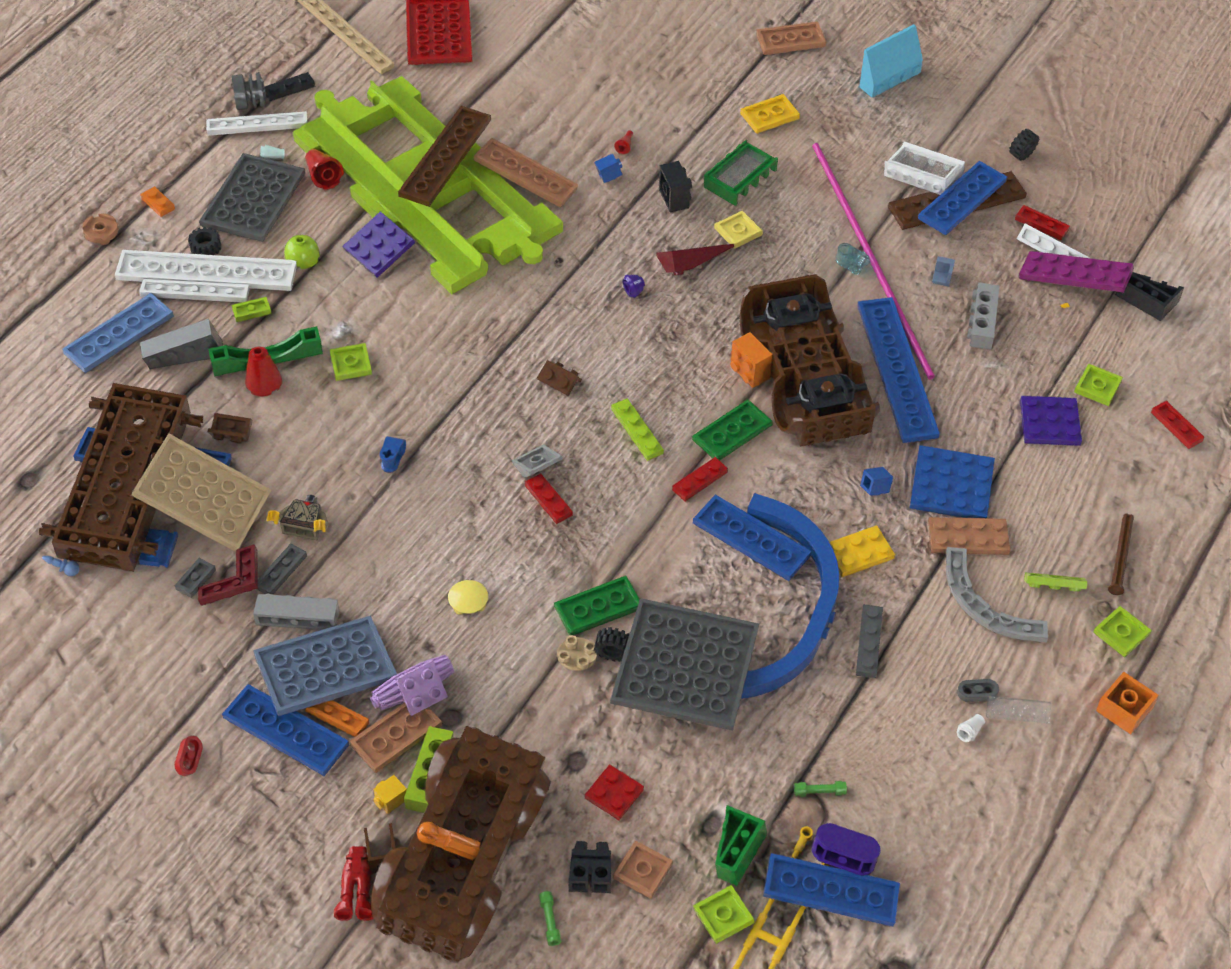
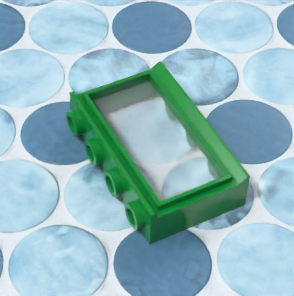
M748 140L739 144L722 161L717 162L703 177L705 189L734 206L738 204V194L746 196L750 184L754 187L758 186L760 175L767 178L770 169L774 172L777 171L778 157H772L748 143Z

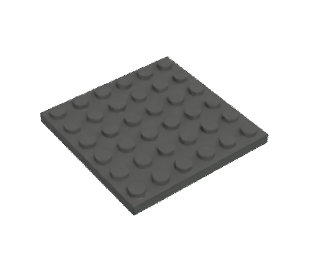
M640 598L610 704L733 731L759 623Z

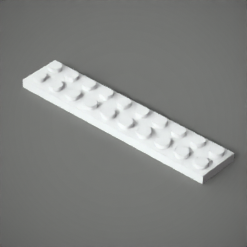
M122 250L115 272V279L142 282L143 279L245 284L249 285L251 289L291 291L297 264L294 260Z

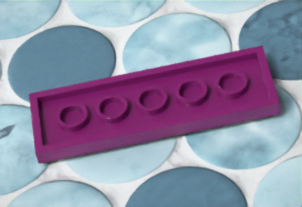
M1029 251L1019 273V279L1124 293L1134 270V265L1125 262Z

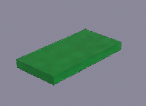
M747 399L694 434L692 440L711 458L716 457L720 461L771 427L773 421Z
M623 576L554 602V608L570 636L636 612L640 599L627 576Z

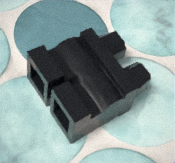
M576 841L575 847L571 852L568 880L569 892H588L590 876L592 877L591 893H611V850H609L608 843L598 842L596 843V850H588L587 842Z

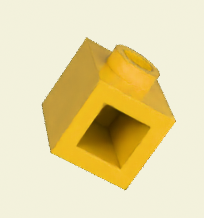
M392 775L387 780L379 782L373 789L375 797L373 801L379 809L383 808L389 814L404 803L407 788L395 775Z

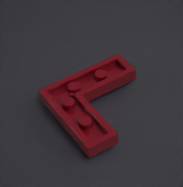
M255 544L236 550V576L198 587V601L201 606L258 588V550Z

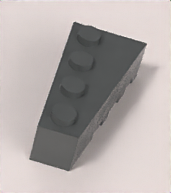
M208 318L140 342L142 359L149 369L210 359L208 349L223 346V340Z

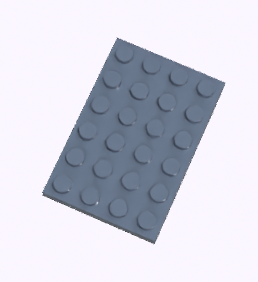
M371 616L253 650L254 657L278 716L382 685L391 677L397 675Z

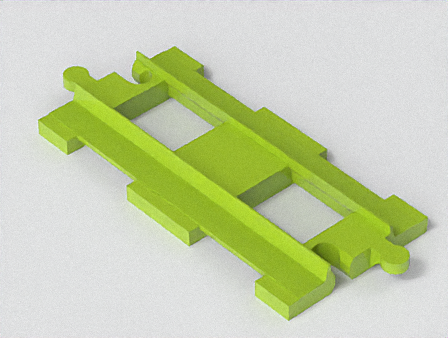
M403 76L395 80L393 79L380 87L372 80L370 81L367 98L374 105L373 107L364 106L354 96L338 102L334 98L333 92L329 90L318 91L314 98L316 107L321 109V116L293 131L294 142L306 153L311 149H317L337 159L342 164L344 171L356 182V184L350 186L351 197L372 218L379 212H382L399 228H404L437 260L430 264L431 275L451 294L486 276L488 263L483 259L481 253L490 254L502 266L521 255L523 261L527 264H537L543 259V248L540 244L563 232V221L543 203L534 207L508 184L500 174L474 161V155L481 149L476 142L430 207L398 197L399 189L446 127L421 104V93ZM396 117L423 143L385 163L357 136ZM475 190L504 219L465 239L435 210Z

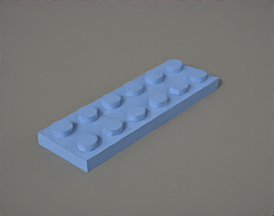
M150 293L62 349L63 353L84 373H87L173 318V311Z

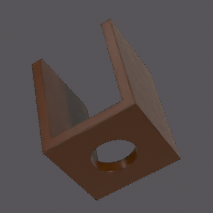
M389 823L392 849L396 847L392 823ZM365 827L364 835L369 868L371 869V874H375L380 867L378 864L382 863L386 855L371 857L367 827Z

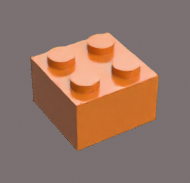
M751 332L732 342L730 363L733 371L737 372L743 381L752 388L769 380L773 354Z
M1123 671L1100 698L1096 711L1129 734H1132L1154 708L1159 695Z

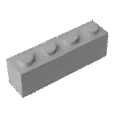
M258 594L253 615L255 624L260 626L323 630L337 626L339 605L338 600L331 598L321 599L309 596L293 597L291 595Z

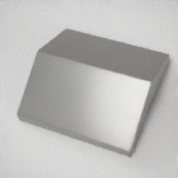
M543 444L512 460V463L523 477H528L562 460V456Z

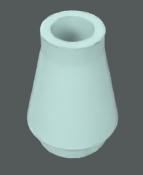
M269 145L261 146L260 157L270 160L284 159L285 149Z

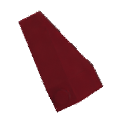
M734 243L658 252L656 255L666 273L673 272V276L683 275L684 271L691 270L733 248Z

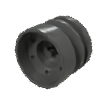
M256 72V80H253L252 73H249L248 81H245L243 74L232 75L237 110L248 109V101H252L254 108H257L256 100H260L261 107H265L266 92L260 72Z

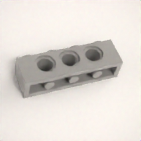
M978 282L977 289H973L972 300H975V302L971 304L970 313H973V315H970L969 326H972V328L968 329L967 339H970V347L990 350L992 348L1000 285Z

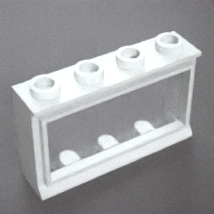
M904 142L902 147L888 161H885L884 176L941 195L964 174L965 162Z

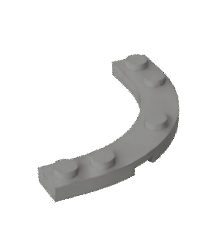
M947 547L946 576L948 585L955 600L972 619L985 628L1006 637L1047 642V621L1022 619L1002 612L999 614L992 610L991 606L979 595H976L972 589L967 572V549Z

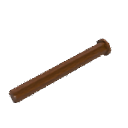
M1125 513L1122 518L1112 583L1108 587L1109 593L1113 595H1122L1124 593L1123 580L1134 516Z

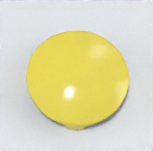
M464 580L458 582L450 589L448 600L456 614H470L483 611L486 608L488 592L481 583L473 580Z

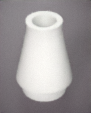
M976 714L974 717L959 724L957 729L959 739L963 742L973 741L981 727L985 724L983 716Z

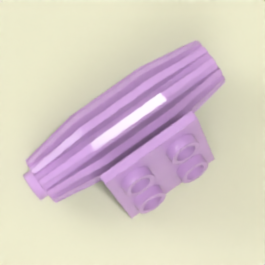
M446 655L420 662L391 677L372 691L370 700L374 708H379L380 710L405 702L409 714L412 716L448 697L442 681L454 673L453 665Z

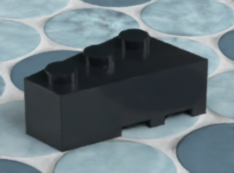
M1132 272L1124 293L1116 292L1115 295L1161 321L1180 302L1184 287L1178 286L1176 288L1167 285L1168 282H1156L1150 280L1151 277Z

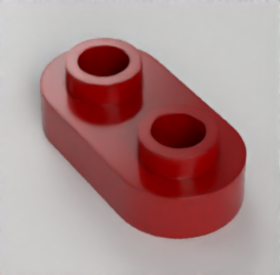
M188 736L180 743L175 760V769L181 776H189L197 770L203 750L202 742L197 736Z

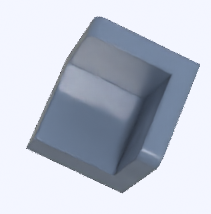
M937 257L932 283L949 287L955 263L954 259Z

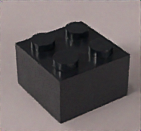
M679 161L660 165L659 192L669 212L689 209V204L692 200L690 193L692 181L687 177L685 167H682Z

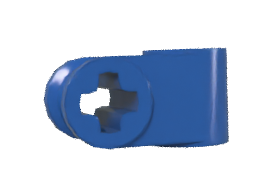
M389 436L385 438L379 454L382 460L381 468L384 472L391 473L397 470L406 450L405 439Z

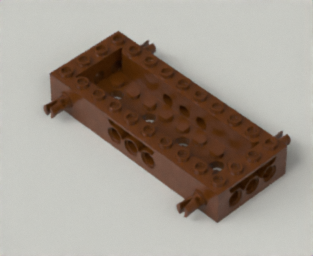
M113 383L106 400L92 396V401H89L90 409L102 410V413L58 526L41 523L42 528H39V535L53 537L52 545L59 559L134 572L140 553L156 556L155 550H158L159 545L158 543L145 542L156 508L131 494L168 433L181 440L186 425L202 427L203 416L191 414L187 395ZM139 419L144 420L142 424H134ZM125 451H132L128 456L122 455ZM115 482L120 483L116 488L110 487ZM101 515H108L106 520H98Z

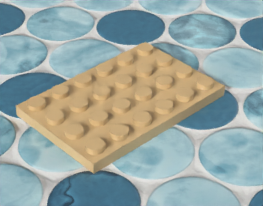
M168 433L131 495L236 552L264 505L271 489Z

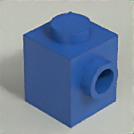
M613 154L594 162L604 184L623 175L620 169L623 168L622 163Z
M884 467L864 469L860 486L870 496L889 493L893 476Z

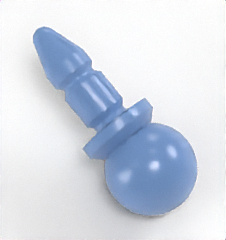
M42 556L45 562L55 567H60L59 571H64L67 576H75L80 570L78 563L75 561L64 559L62 562L52 556Z

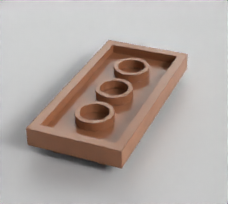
M818 21L756 30V35L764 55L826 47V40Z
M929 517L928 519L931 553L946 554L947 547L967 549V554L1009 555L1010 553L1006 519Z
M404 702L349 742L350 746L366 764L377 773L422 741L426 736L429 726L440 728L442 721L429 707L411 716Z

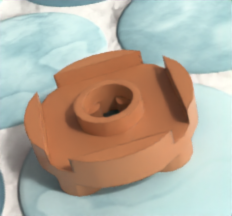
M103 213L99 214V217L93 218L91 216L87 218L82 225L85 239L93 243H100L101 245L109 244L110 240L119 231L116 219L109 214Z

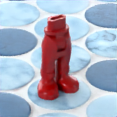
M352 846L349 848V854L346 855V863L341 877L340 898L342 900L334 908V917L337 920L347 921L352 918L353 891L356 884L357 902L355 914L358 919L363 921L373 919L371 903L368 901L370 898L371 869L369 868L367 849L364 846Z

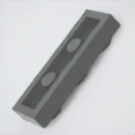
M290 543L258 579V588L256 590L264 594H274L307 557L306 551Z

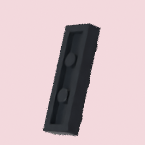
M308 72L265 86L266 97L270 102L315 87V82Z

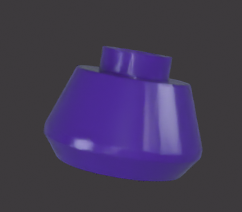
M625 275L622 281L625 292L629 297L636 298L645 286L643 278L638 275Z

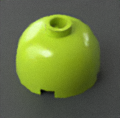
M296 235L286 243L284 256L285 260L296 261L297 267L307 269L317 264L320 251L313 238L307 235Z

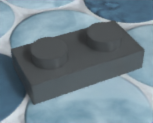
M198 558L175 584V589L192 598L198 592V587L203 586L216 571L215 565Z

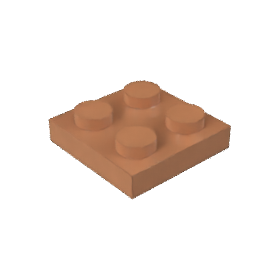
M634 841L613 874V879L652 899L673 865V860Z

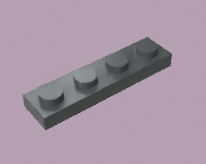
M863 604L855 676L876 678L883 607Z

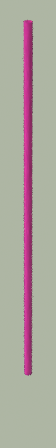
M814 143L812 147L887 298L893 297L904 332L927 378L931 380L935 375L819 144Z

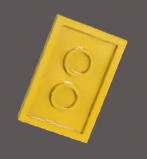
M784 94L741 108L740 114L756 134L800 118V113Z
M877 525L829 542L834 550L841 577L895 558V553Z

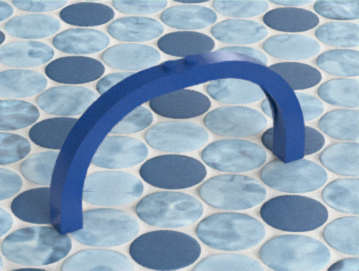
M754 493L749 503L747 513L768 526L786 533L800 545L812 551L811 558L820 575L821 594L808 627L799 643L791 652L775 663L748 671L741 699L759 696L776 690L792 681L809 665L816 655L822 639H827L830 630L828 628L829 623L833 624L836 616L834 608L839 588L837 559L823 532L808 517L793 507Z

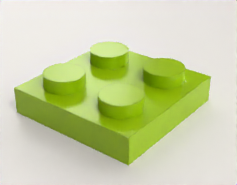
M366 343L329 349L336 381L372 375Z
M1088 364L1075 387L1074 393L1109 406L1123 377Z
M1119 606L1094 628L1093 633L1123 657H1126L1151 634L1152 630L1123 607Z
M732 885L693 905L694 911L715 944L754 924V918Z

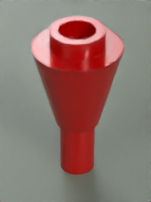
M628 130L625 136L615 142L614 147L618 153L627 154L630 152L631 138L633 136L631 130Z

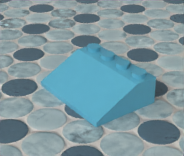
M913 24L864 50L859 87L870 97L873 98L882 94L884 91L921 73L923 59L916 25Z

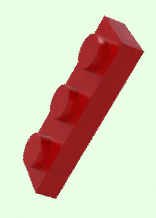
M1025 205L1022 206L1015 217V220L1058 240H1062L1070 228V225Z
M1167 400L1152 408L1151 413L1188 449L1203 442L1204 436Z
M714 457L672 485V490L683 501H687L727 474L728 468Z
M541 473L525 481V487L556 524L573 516V511Z

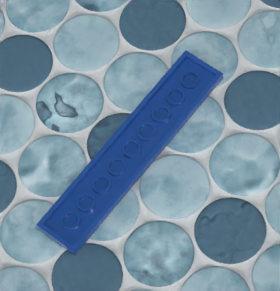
M893 297L858 301L857 307L902 443L939 439L940 433Z

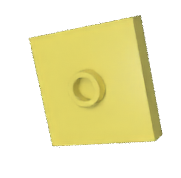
M743 210L714 225L715 230L729 244L734 243V249L763 235V231Z

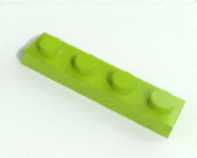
M628 398L611 405V410L647 461L664 454V449Z

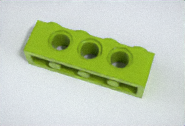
M432 726L428 727L404 797L405 809L425 813L428 803L425 800V790H422V788L426 785L430 763L439 745L445 740L454 738L453 731Z

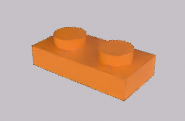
M155 186L140 194L141 199L160 217L175 210L174 204Z

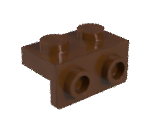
M547 360L536 379L569 397L576 382L581 383L582 381L578 377L579 373L571 368L569 370L564 369V365L556 360L554 362Z
M214 413L211 429L208 428L207 432L215 440L223 441L224 438H227L234 443L248 442L253 420L251 418Z

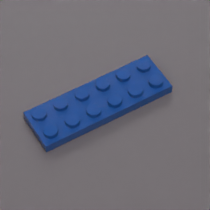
M978 161L920 212L918 219L942 234L947 235L1006 182L1007 176Z
M716 494L693 518L694 525L788 581L792 579L811 556V550Z
M249 684L246 685L222 713L225 720L323 776L327 774L349 746L348 740L297 711L278 716L271 697Z
M771 853L763 897L893 927L896 921L900 883L869 875L861 876L843 869Z

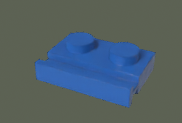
M149 529L145 542L158 543L159 547L158 550H155L156 556L141 553L139 558L140 565L157 567L162 565L168 568L178 539V533L175 531L170 533L167 530Z

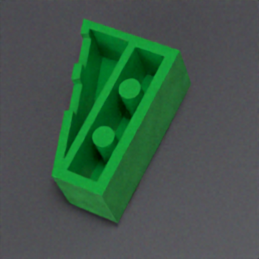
M727 805L715 866L719 879L737 886L765 840L767 830L765 820Z

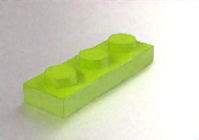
M1025 572L1024 576L1025 582L1030 587L1040 588L1041 585H1048L1050 589L1060 590L1061 587H1068L1070 591L1080 592L1081 589H1087L1088 581L1085 578Z

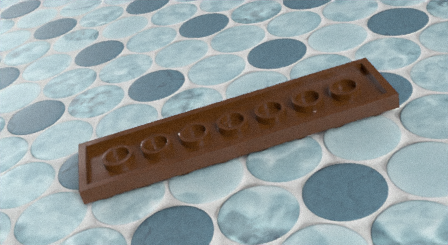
M460 106L399 189L398 197L430 207L490 123L491 115Z
M1012 171L1002 173L1007 176L1006 182L973 212L1025 199L1027 193ZM927 192L889 202L888 208L901 229L905 230L925 225L926 223L918 219V215L940 195Z

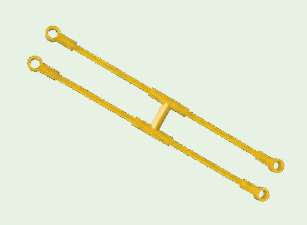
M805 826L801 828L800 838L794 847V853L791 858L797 859L806 843L812 839L813 830L810 827ZM804 832H807V833H809L810 835H809V836H805V835H803V833H804ZM821 862L822 865L829 866V864ZM769 898L764 910L759 914L743 944L744 948L732 969H739L757 937L777 946L768 968L775 969L796 932L795 928L806 907L800 906L794 920L788 926L781 939L762 930L768 917L767 914L775 899Z

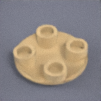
M574 635L566 637L565 641L558 647V661L565 668L575 671L591 667L596 662L598 656L595 653L596 650H594L595 642L578 638Z

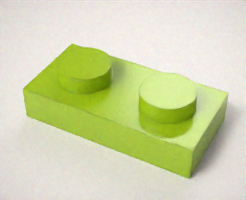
M267 296L231 305L236 323L272 314Z

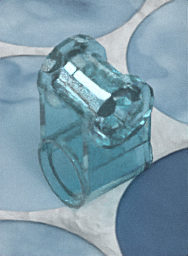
M841 243L838 246L835 261L853 274H860L862 268L870 263V258L865 252L854 248L850 244Z

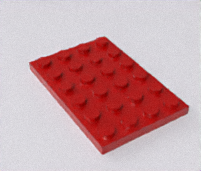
M406 0L408 65L472 62L469 0Z

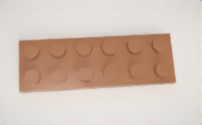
M491 138L474 155V161L560 208L578 188V184L494 138Z

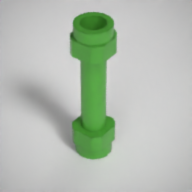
M842 781L822 785H806V782L794 783L795 796L806 797V794L835 793V796H842L847 794L846 782Z
M545 891L539 894L541 908H544L548 929L546 938L549 946H556L561 943L560 931L556 929L552 908L554 900L552 892Z

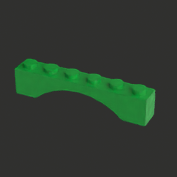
M317 326L298 330L286 340L264 347L275 364L323 354ZM228 345L209 348L214 377L247 370L251 349L236 348Z

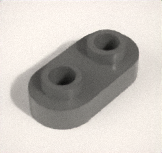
M991 679L964 680L958 686L957 695L965 702L992 701L998 696L999 685Z

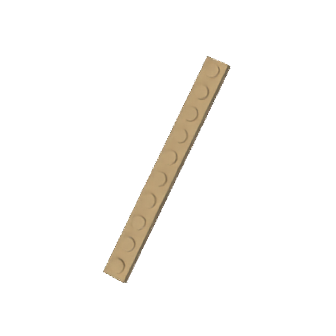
M297 0L381 75L394 68V62L322 0Z

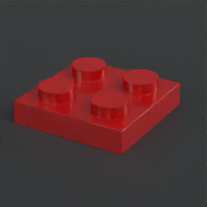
M609 764L585 793V799L620 821L644 791V786Z

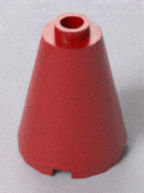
M311 149L306 153L307 167L311 180L316 187L328 190L341 182L340 179L344 175V169L337 159L317 149Z
M258 346L252 348L249 352L245 385L247 390H250L253 395L260 397L272 395V392L276 389L278 391L282 385V376L267 349Z

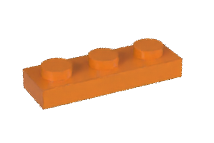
M333 700L305 708V712L354 737L362 733L369 725L368 718Z

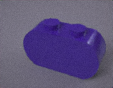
M832 823L823 824L818 828L812 845V853L818 861L861 876L868 875L874 871L881 852L879 843L873 837Z

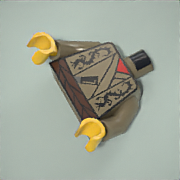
M307 495L305 501L295 499L291 505H288L280 512L270 510L267 515L268 522L274 521L276 525L280 522L282 534L316 541L318 540L319 532H326V528L329 525L326 514L321 511V505L317 503V497L314 495Z

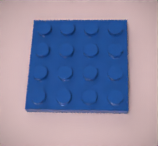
M919 445L910 509L962 518H987L995 458Z

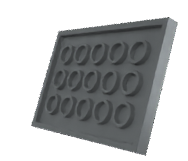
M243 153L199 220L200 226L211 227L221 232L264 242L306 174L305 168Z

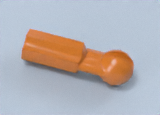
M424 822L417 829V837L422 843L437 846L470 860L477 857L480 851L481 843L479 841L436 826L432 822Z

